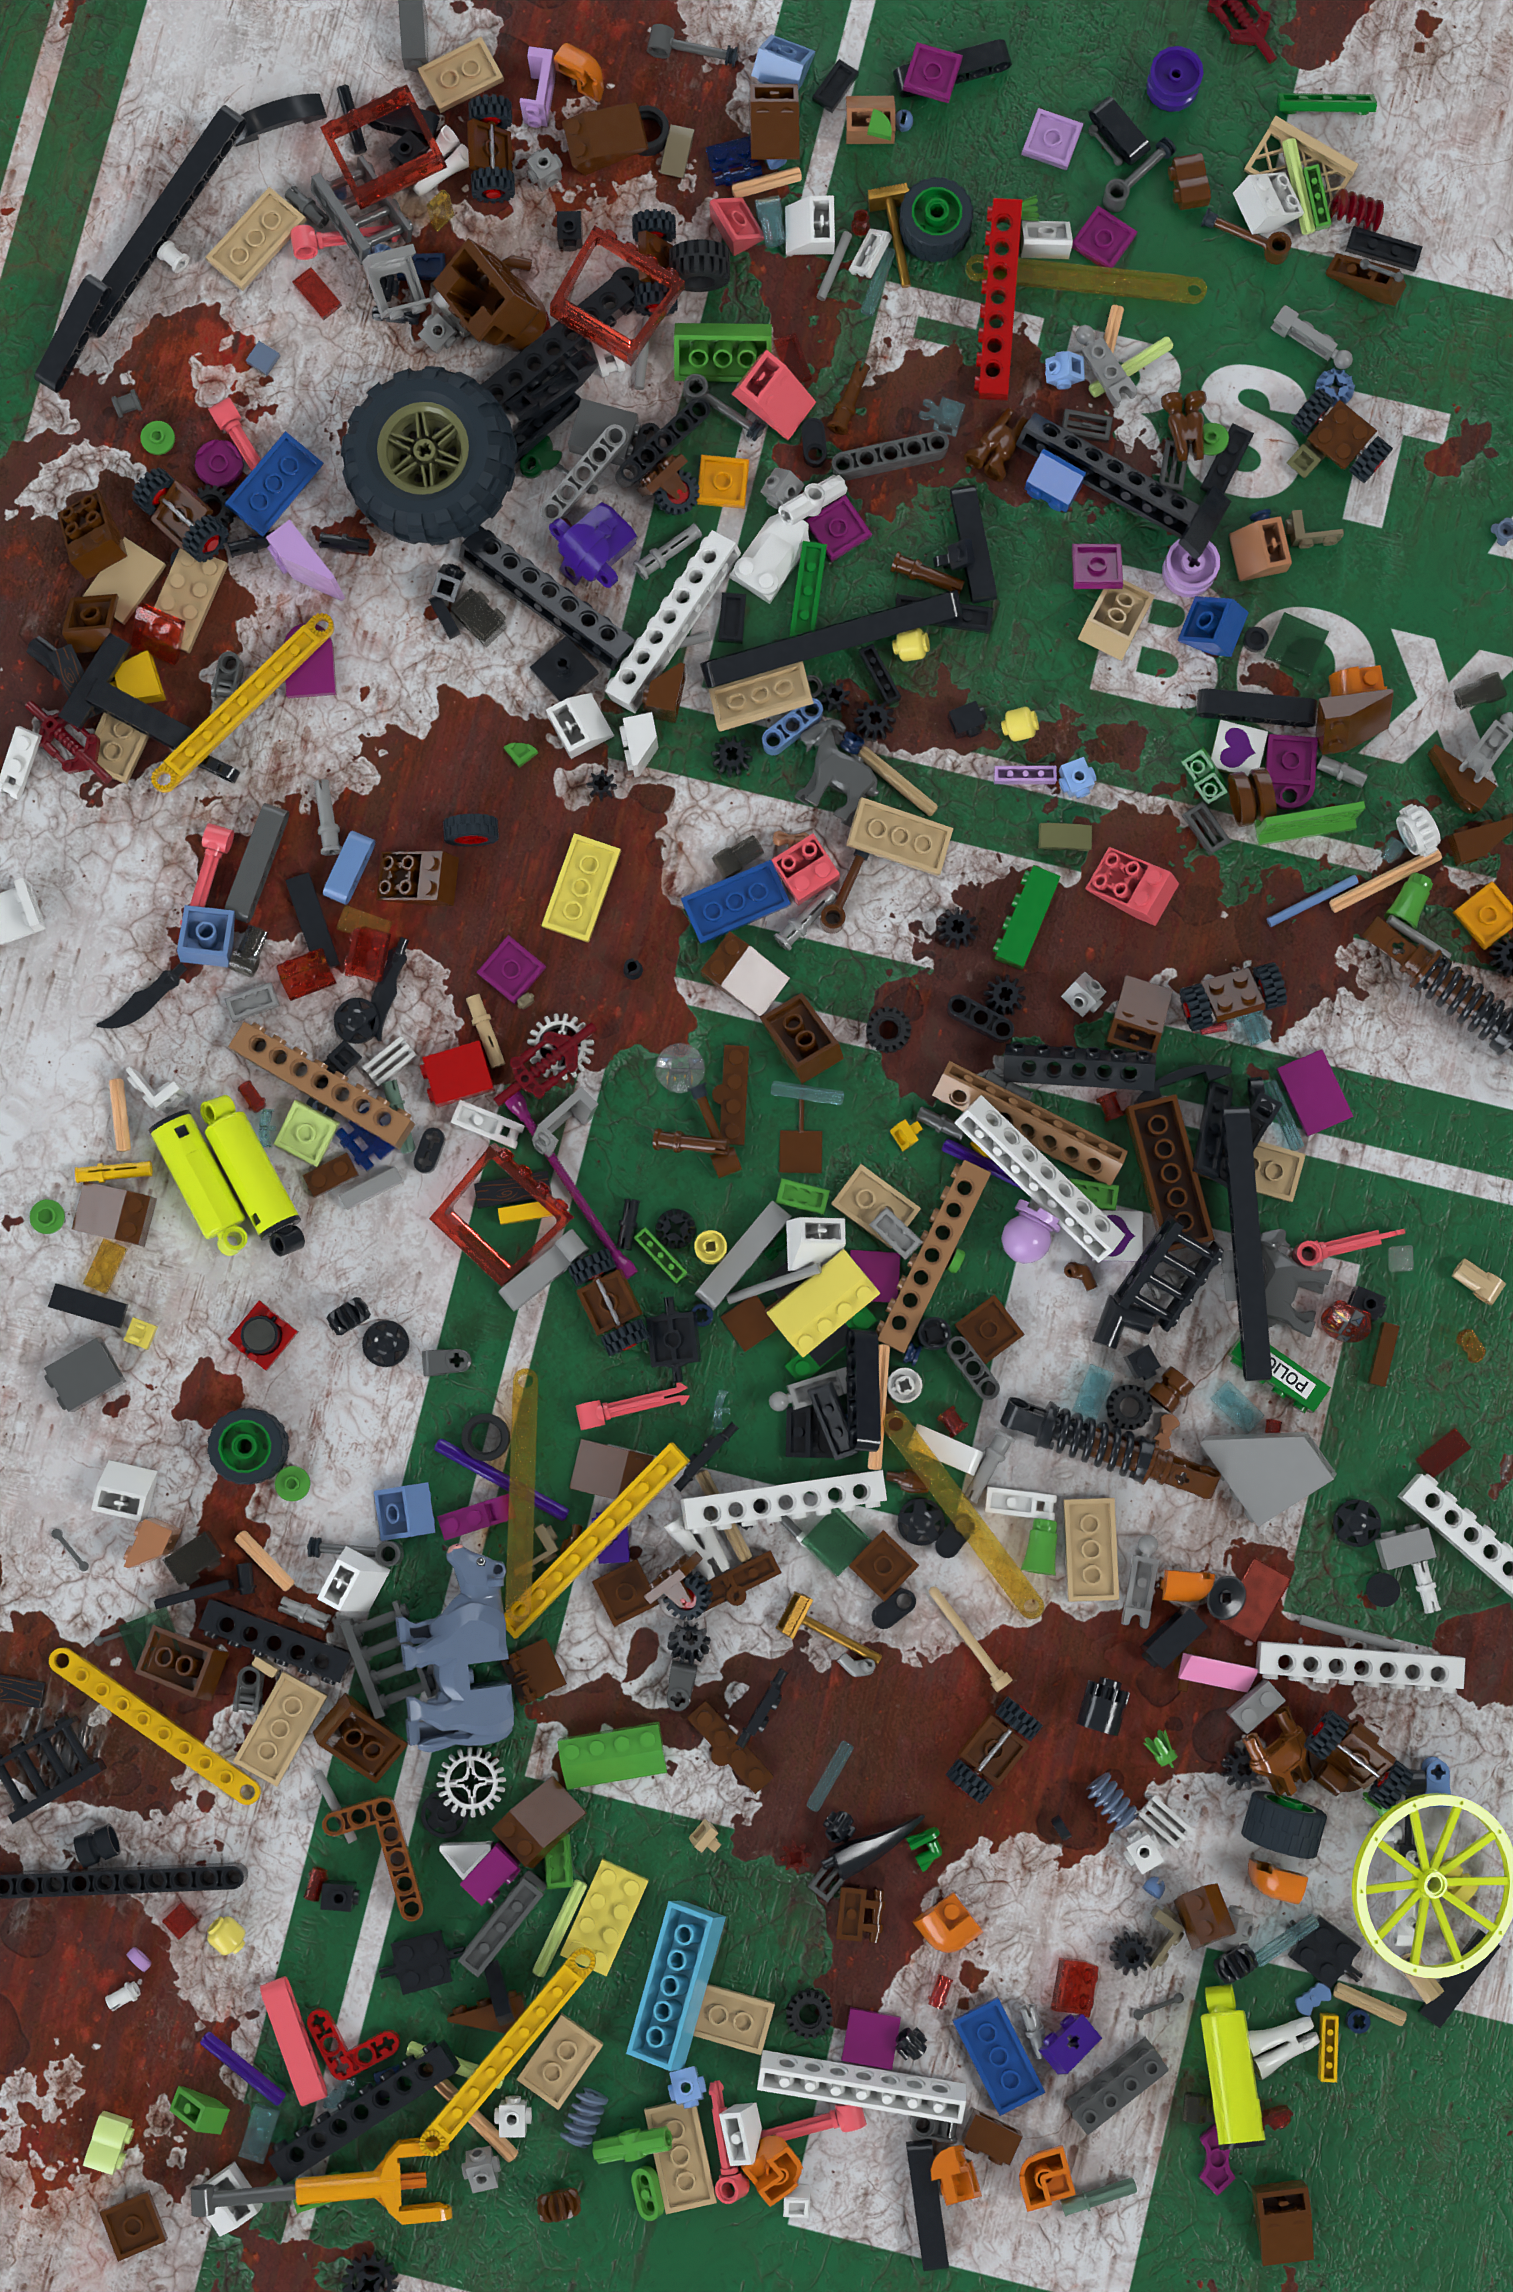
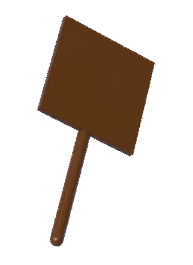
M800 1084L799 1131L780 1130L779 1173H822V1131H804V1084Z
M792 1291L767 1308H765L757 1295L747 1298L721 1317L744 1352L778 1329L767 1315V1312Z

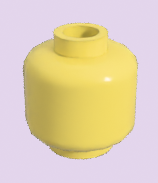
M920 628L899 633L896 640L892 641L894 654H899L900 659L905 662L923 659L926 652L930 651L927 632L923 633Z
M1028 707L1007 711L1005 721H1001L1004 735H1009L1012 741L1032 738L1035 736L1036 730H1039L1036 712L1031 711Z
M231 1916L218 1917L207 1929V1941L221 1955H228L232 1952L236 1954L245 1945L243 1939L246 1931Z

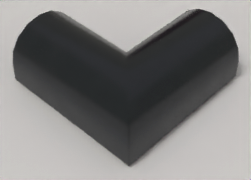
M1109 1294L1092 1342L1116 1350L1124 1327L1149 1335L1156 1315L1135 1303L1131 1304L1128 1309H1125L1117 1303L1113 1295Z

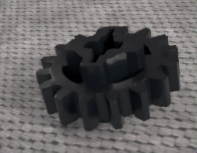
M376 2251L369 2258L367 2253L363 2252L361 2260L355 2256L352 2260L353 2266L347 2265L345 2271L348 2274L343 2275L342 2281L348 2284L343 2287L342 2292H394L393 2290L398 2288L399 2282L393 2280L398 2277L399 2273L398 2271H391L394 2262L385 2263L387 2257L385 2254L381 2259H378ZM355 2273H357L356 2277L359 2279L357 2286H354ZM385 2277L387 2278L386 2291H384V2286L382 2285V2281ZM367 2279L369 2281L372 2279H376L374 2284L370 2283L364 2286Z

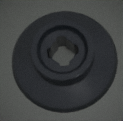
M1223 1576L1217 1579L1213 1584L1212 1590L1207 1595L1208 1609L1219 1620H1229L1237 1616L1243 1609L1246 1601L1245 1586L1235 1576Z

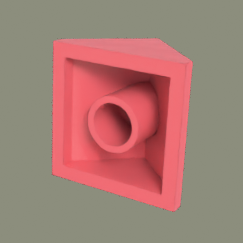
M743 197L712 199L709 202L710 217L733 256L738 255L766 238Z

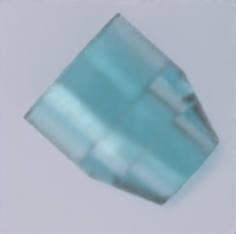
M1391 836L1383 846L1381 858L1391 864L1401 857L1407 847Z

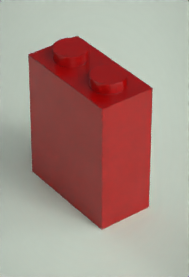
M480 1041L422 1057L424 1064L420 1065L421 1073L424 1079L428 1078L431 1087L427 1088L430 1102H435L438 1108L495 1091Z

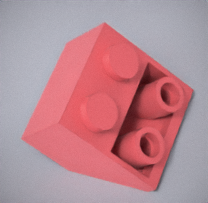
M814 834L809 835L771 860L783 884L798 906L840 879V873Z

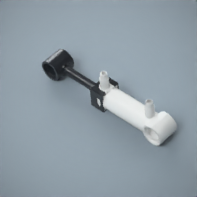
M1411 1770L1414 1773L1413 1780L1410 1781L1411 1784L1406 1788V1792L1402 1794L1405 1796V1800L1426 1793V1774L1424 1770ZM1408 1814L1405 1816L1404 1843L1394 1844V1850L1415 1867L1420 1868L1410 1815ZM1396 1862V1881L1411 1880L1412 1874ZM1414 1888L1396 1891L1395 1910L1413 1892ZM1420 1898L1392 1928L1394 1946L1412 1947Z

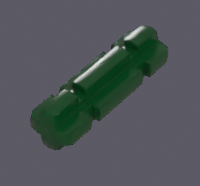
M784 1228L772 1241L773 1244L771 1246L768 1245L763 1251V1254L769 1260L773 1261L779 1255L778 1252L787 1246V1228Z

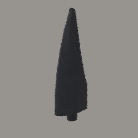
M922 1814L876 1834L849 1840L847 1843L829 1850L830 1856L820 1861L823 1869L827 1870L835 1866L843 1881L892 1850L925 1818V1815Z

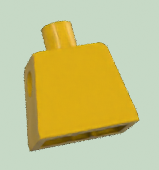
M148 650L124 661L114 676L116 681L110 682L112 686L145 704L166 700L154 659Z

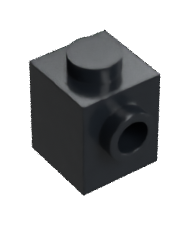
M410 130L388 149L391 157L390 163L398 172L402 170L404 173L427 153L426 146Z
M557 211V241L559 249L568 252L583 249L581 211Z
M443 564L437 573L431 595L454 603L460 594L466 572L462 571L457 565Z
M973 701L949 711L947 718L956 739H960L967 735L968 738H972L981 734L986 723L985 720H987V715L983 706L979 707L977 701Z
M1355 1286L1351 1291L1344 1310L1353 1314L1356 1309L1364 1314L1367 1320L1377 1321L1378 1317L1382 1318L1386 1311L1387 1304H1384L1386 1297L1363 1287Z
M1149 1344L1123 1357L1135 1379L1142 1377L1145 1381L1157 1375L1156 1369L1161 1367Z
M326 1880L322 1886L320 1909L351 1912L355 1905H359L360 1890L356 1889L357 1882Z

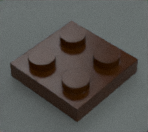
M995 1294L954 1324L984 1364H987L1025 1335Z
M882 1530L848 1566L885 1602L920 1565Z
M638 1559L592 1581L614 1627L660 1604L658 1599L650 1604L644 1597L650 1590L648 1587L650 1583Z
M150 2189L102 2209L99 2212L118 2262L168 2240Z

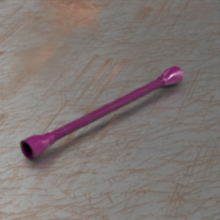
M518 1091L504 1103L509 1111L518 1116L519 1120L530 1130L529 1133L534 1136L537 1126L534 1124L535 1122L527 1109L525 1098ZM555 1153L550 1157L545 1154V1157H547V1160L554 1167L553 1169L556 1170L555 1172L559 1175V1178H561L560 1180L564 1183L566 1189L570 1191L569 1193L575 1199L574 1201L578 1207H580L579 1209L585 1215L592 1228H594L593 1230L596 1231L595 1233L601 1239L600 1241L602 1244H605L604 1247L609 1249L617 1266L614 1270L622 1269L626 1279L635 1275L638 1270L632 1261L625 1257L620 1249L618 1250L614 1246L615 1244L607 1235L608 1233L604 1230V1227L600 1225L601 1223L598 1222L599 1220L593 1214L594 1212L586 1203L587 1201L583 1198V1195L579 1193L580 1191L572 1182L573 1180L567 1174L566 1169H563L564 1166L558 1161L559 1159Z

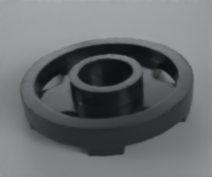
M350 998L344 1001L334 1014V1027L337 1034L343 1040L352 1044H363L370 1041L380 1027V1015L373 1003L364 998ZM361 1002L367 1004L370 1008L363 1009ZM348 1006V1011L342 1012ZM375 1018V1024L372 1029L369 1023ZM339 1023L344 1025L343 1033L340 1029ZM357 1034H360L364 1037L362 1039L353 1040V1038Z
M382 1320L371 1325L365 1332L362 1341L365 1356L371 1363L379 1367H393L399 1364L407 1356L410 1347V1340L406 1330L400 1324L389 1320ZM381 1325H387L383 1331L377 1329L376 1327ZM398 1329L403 1333L405 1339L397 1337ZM369 1337L372 1340V1344L367 1348V1340ZM403 1351L402 1355L395 1360L396 1352ZM381 1356L384 1363L377 1362L373 1358Z
M915 1498L908 1501L901 1508L897 1524L905 1540L914 1545L924 1546L935 1542L944 1530L945 1518L941 1508L935 1502L926 1498ZM925 1503L931 1504L936 1509L927 1510ZM914 1504L912 1512H904L910 1505ZM940 1520V1528L937 1532L934 1525ZM902 1524L909 1527L907 1535L902 1528ZM921 1536L929 1539L927 1541H917Z
M1358 1499L1349 1500L1341 1504L1335 1511L1333 1529L1336 1536L1343 1543L1352 1547H1363L1372 1543L1379 1535L1381 1518L1376 1508L1370 1503ZM1357 1503L1354 1510L1345 1508L1348 1505ZM1368 1508L1373 1512L1375 1518L1368 1516ZM1338 1517L1343 1521V1525L1339 1529ZM1375 1530L1373 1535L1368 1538V1531ZM1353 1536L1357 1543L1350 1542L1346 1538Z
M440 1789L429 1795L423 1803L421 1818L423 1825L432 1835L440 1838H450L459 1834L465 1828L469 1819V1809H466L464 1817L461 1816L462 1808L459 1806L455 1813L451 1812L455 1804L451 1801L449 1805H444V1802L449 1799L448 1795H445L442 1800L433 1798L439 1795L440 1792L446 1791L445 1789ZM451 1790L453 1795L461 1802L467 1803L460 1793ZM426 1808L432 1813L428 1820L426 1819ZM464 1819L462 1825L457 1829V1820ZM443 1827L446 1833H440L434 1829Z

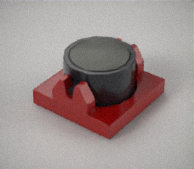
M259 1300L227 1340L235 1345L241 1353H244L247 1358L268 1371L299 1331Z

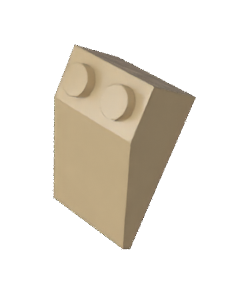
M1123 580V589H1103L1078 640L1122 661L1155 595Z

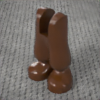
M1192 391L1184 397V400L1179 392H1170L1161 397V406L1170 415L1168 417V425L1173 436L1178 461L1186 462L1187 444H1192L1194 461L1204 459V417L1202 413L1198 412L1207 401L1204 391ZM1182 405L1184 407L1186 416L1182 414Z
M1009 407L980 438V446L969 449L964 455V460L968 465L975 469H981L990 452H994L992 458L985 465L984 471L989 478L996 482H1001L1006 476L1003 462L1009 461L1012 457L1019 436L1029 421L1022 416L1013 430L1006 425L1010 422L1015 411Z

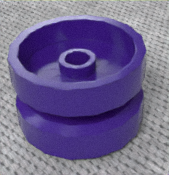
M1172 46L1160 51L1153 59L1146 88L1151 102L1159 109L1168 112L1181 111L1189 107L1196 99L1204 74L1203 64L1198 55L1188 48Z

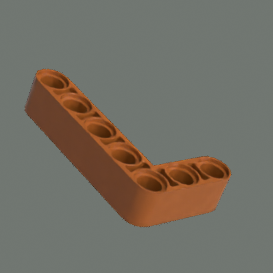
M382 1795L329 1812L322 1822V1828L329 1836H338L376 1824L400 1914L407 1921L419 1919L424 1908L423 1899L394 1799L390 1796ZM381 1801L388 1802L391 1806L390 1813L386 1815L380 1814L377 1810V1804ZM356 1809L365 1811V1821L356 1822L352 1817L353 1811ZM330 1817H338L341 1820V1827L338 1830L329 1828L327 1821ZM388 1826H393L397 1829L398 1836L395 1839H387L384 1835V1829ZM395 1851L402 1852L405 1856V1861L402 1864H394L391 1860V1854ZM403 1876L409 1877L412 1881V1886L408 1889L400 1888L398 1885L399 1878ZM416 1902L419 1906V1911L415 1914L407 1913L405 1910L406 1903Z

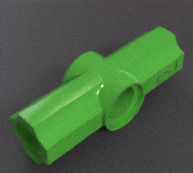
M667 2126L643 2131L640 2128L624 2131L617 2136L595 2140L592 2151L594 2159L598 2164L622 2159L625 2162H631L644 2158L648 2154L669 2151L672 2148L673 2139L671 2131Z

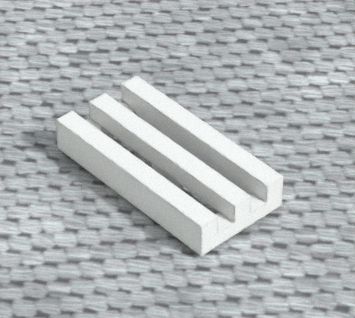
M876 229L868 231L849 268L852 275L858 273L862 277L864 275L867 278L872 277L892 239V235L889 232Z
M400 1036L364 1065L363 1069L376 1085L380 1087L382 1083L389 1080L416 1058L417 1055ZM402 1044L403 1047L374 1071L371 1070V1068ZM406 1051L409 1053L407 1057H405L402 1061L395 1065L380 1079L377 1078V1075L379 1073H381L385 1068H387L390 1064L397 1060Z
M1155 1795L1150 1798L1138 1813L1144 1821L1176 1849L1181 1846L1180 1844L1193 1831L1187 1823ZM1156 1803L1185 1830L1181 1833L1157 1812L1152 1805ZM1149 1810L1174 1832L1178 1838L1174 1840L1145 1813Z

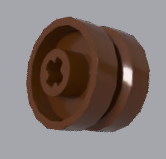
M1265 767L1251 769L1248 776L1242 771L1229 774V800L1234 819L1239 827L1253 825L1256 818L1263 822L1267 817L1276 816L1277 808L1274 787L1270 774Z

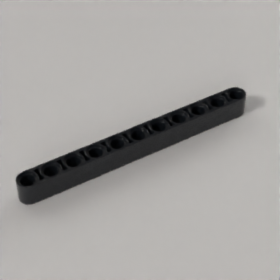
M223 105L217 111L103 278L102 282L112 288V294L91 333L96 338H100L107 331L157 258L159 248L170 239L245 129L246 118L227 105Z
M958 590L944 592L702 662L700 667L706 688L963 615Z
M1248 1105L1222 1107L1221 1120L1243 1376L1245 1382L1271 1380L1272 1365L1250 1110Z
M234 1862L0 1872V1881L5 1879L10 1884L9 1891H4L0 1887V1899L233 1890L246 1882L248 1869L242 1863ZM230 1870L239 1872V1882H233L230 1879ZM205 1871H211L214 1874V1883L205 1881ZM179 1872L187 1873L189 1876L188 1884H182L179 1881ZM154 1873H159L163 1876L164 1881L162 1885L154 1883ZM128 1874H134L137 1877V1886H131L128 1883ZM103 1875H108L111 1877V1887H106L103 1885ZM78 1876L86 1879V1888H80L77 1885L76 1879ZM52 1877H57L61 1881L60 1889L53 1888L51 1885ZM27 1878L34 1880L36 1885L34 1890L26 1887L25 1882Z

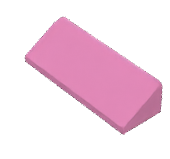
M1183 1653L1178 1678L1248 1693L1258 1673V1669Z

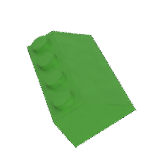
M675 323L674 381H685L691 374H700L707 381L740 382L759 355L765 350L772 353V324Z
M660 1722L559 1738L557 1741L567 1790L667 1773Z

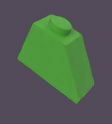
M178 2086L169 2111L196 2132L221 2134L230 2109L215 2098L184 2086Z

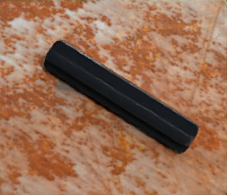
M346 84L338 86L337 93L354 152L357 155L366 153L367 147L350 88Z

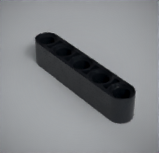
M1003 39L953 51V53L963 55L955 85L1003 72L1012 66L1007 45ZM910 63L902 65L893 71L897 89L902 98L918 95L903 90V84Z
M91 274L85 276L35 372L34 379L55 393L63 389L112 294L110 286Z
M696 398L673 417L619 467L615 474L618 485L630 488L702 424L710 414L709 403L705 399ZM692 408H698L702 416H696ZM675 423L682 424L685 432L678 431ZM658 439H664L668 447L660 446ZM641 454L648 455L651 462L645 463L641 459ZM623 470H630L633 474V479L627 478Z
M968 485L950 489V499L959 541L962 539L972 540L975 563L964 568L971 602L975 604L996 600V585L975 485Z
M98 678L95 679L85 698V702L173 750L195 731Z
M1205 688L1198 690L1196 716L1209 719L1310 728L1316 726L1318 701L1312 698Z
M850 1329L846 1336L848 1445L851 1450L877 1452L881 1444L878 1335L873 1330Z
M932 2140L907 2141L906 2149L923 2272L949 2268L938 2182L931 2179V2168L934 2161Z

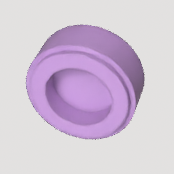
M133 1947L126 1954L143 1972L151 1966V1961L136 1947Z

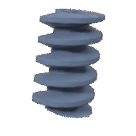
M1107 1772L1095 1779L1086 1790L1091 1789L1088 1795L1089 1799L1098 1798L1094 1804L1095 1807L1104 1806L1100 1813L1101 1815L1110 1813V1817L1107 1820L1108 1824L1117 1822L1113 1829L1116 1832L1128 1826L1139 1814H1135L1137 1810L1135 1805L1128 1806L1130 1803L1128 1797L1122 1798L1124 1791L1122 1789L1115 1790L1117 1782H1108L1111 1775Z
M583 2087L582 2089L585 2092L576 2093L575 2095L581 2102L572 2103V2107L577 2110V2113H568V2117L573 2120V2123H564L569 2133L561 2132L560 2136L575 2146L588 2148L587 2145L591 2144L593 2140L591 2135L595 2134L597 2130L594 2125L600 2123L601 2119L598 2115L604 2113L602 2105L607 2104L608 2098L596 2090Z

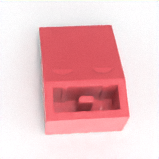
M768 350L759 355L731 393L786 440L791 438L816 403L788 367Z
M1109 847L1085 889L1131 916L1156 926L1179 883L1170 871Z

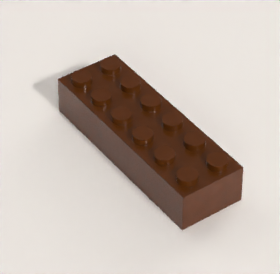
M1177 1095L1127 1106L1124 1111L1156 1232L1167 1216L1171 1214L1184 1226L1182 1229L1184 1234L1201 1244L1214 1241L1198 1174L1193 1172L1194 1159ZM1176 1241L1170 1246L1168 1252L1188 1247Z

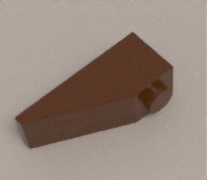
M1336 253L1325 272L1326 276L1374 301L1393 306L1397 304L1406 288L1404 278L1402 281L1396 282L1393 277L1369 268L1363 270L1360 267L1362 259ZM1369 261L1373 265L1394 273L1401 272L1398 268Z
M1435 744L1427 755L1454 801L1459 804L1458 806L1461 810L1469 814H1476L1484 806L1497 785L1485 777L1479 783H1475L1474 777L1476 772L1472 768H1467L1464 772H1460L1459 767L1463 762Z

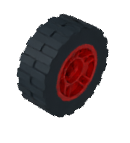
M460 814L446 818L443 821L444 842L453 846H483L493 844L499 839L498 819L494 816L487 814Z

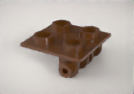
M547 1638L508 1655L509 1659L500 1660L521 1706L567 1685Z

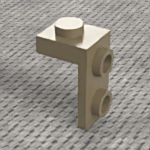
M1302 510L1292 511L1288 519L1285 520L1286 534H1290L1291 547L1299 546V548L1305 549L1319 543H1323L1324 546H1331L1337 544L1344 535L1343 529L1305 533Z
M543 1523L534 1529L547 1551L513 1572L515 1577L521 1574L524 1578L536 1570L533 1565L541 1560L546 1564L557 1557L555 1552L560 1548L555 1540L558 1536L551 1525L547 1527Z
M1157 1905L1150 1914L1170 1931L1151 1956L1152 1962H1147L1154 1970L1157 1966L1161 1967L1169 1957L1168 1950L1172 1945L1176 1946L1184 1935L1182 1932L1184 1927L1175 1920L1177 1915L1166 1906L1161 1909Z

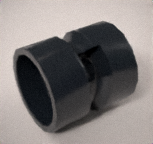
M930 1317L924 1320L917 1330L918 1342L922 1347L930 1351L939 1350L946 1346L951 1337V1329L948 1323L939 1317Z
M110 1823L94 1829V1834L85 1832L75 1836L73 1840L76 1855L84 1868L99 1863L101 1857L107 1860L120 1855L121 1852L117 1834Z

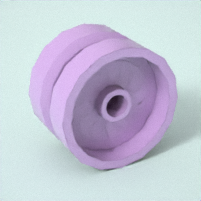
M1178 539L1170 547L1163 563V580L1174 594L1181 597L1199 596L1211 587L1220 568L1219 553L1216 547L1209 541L1202 555L1195 560L1178 543L1180 540Z

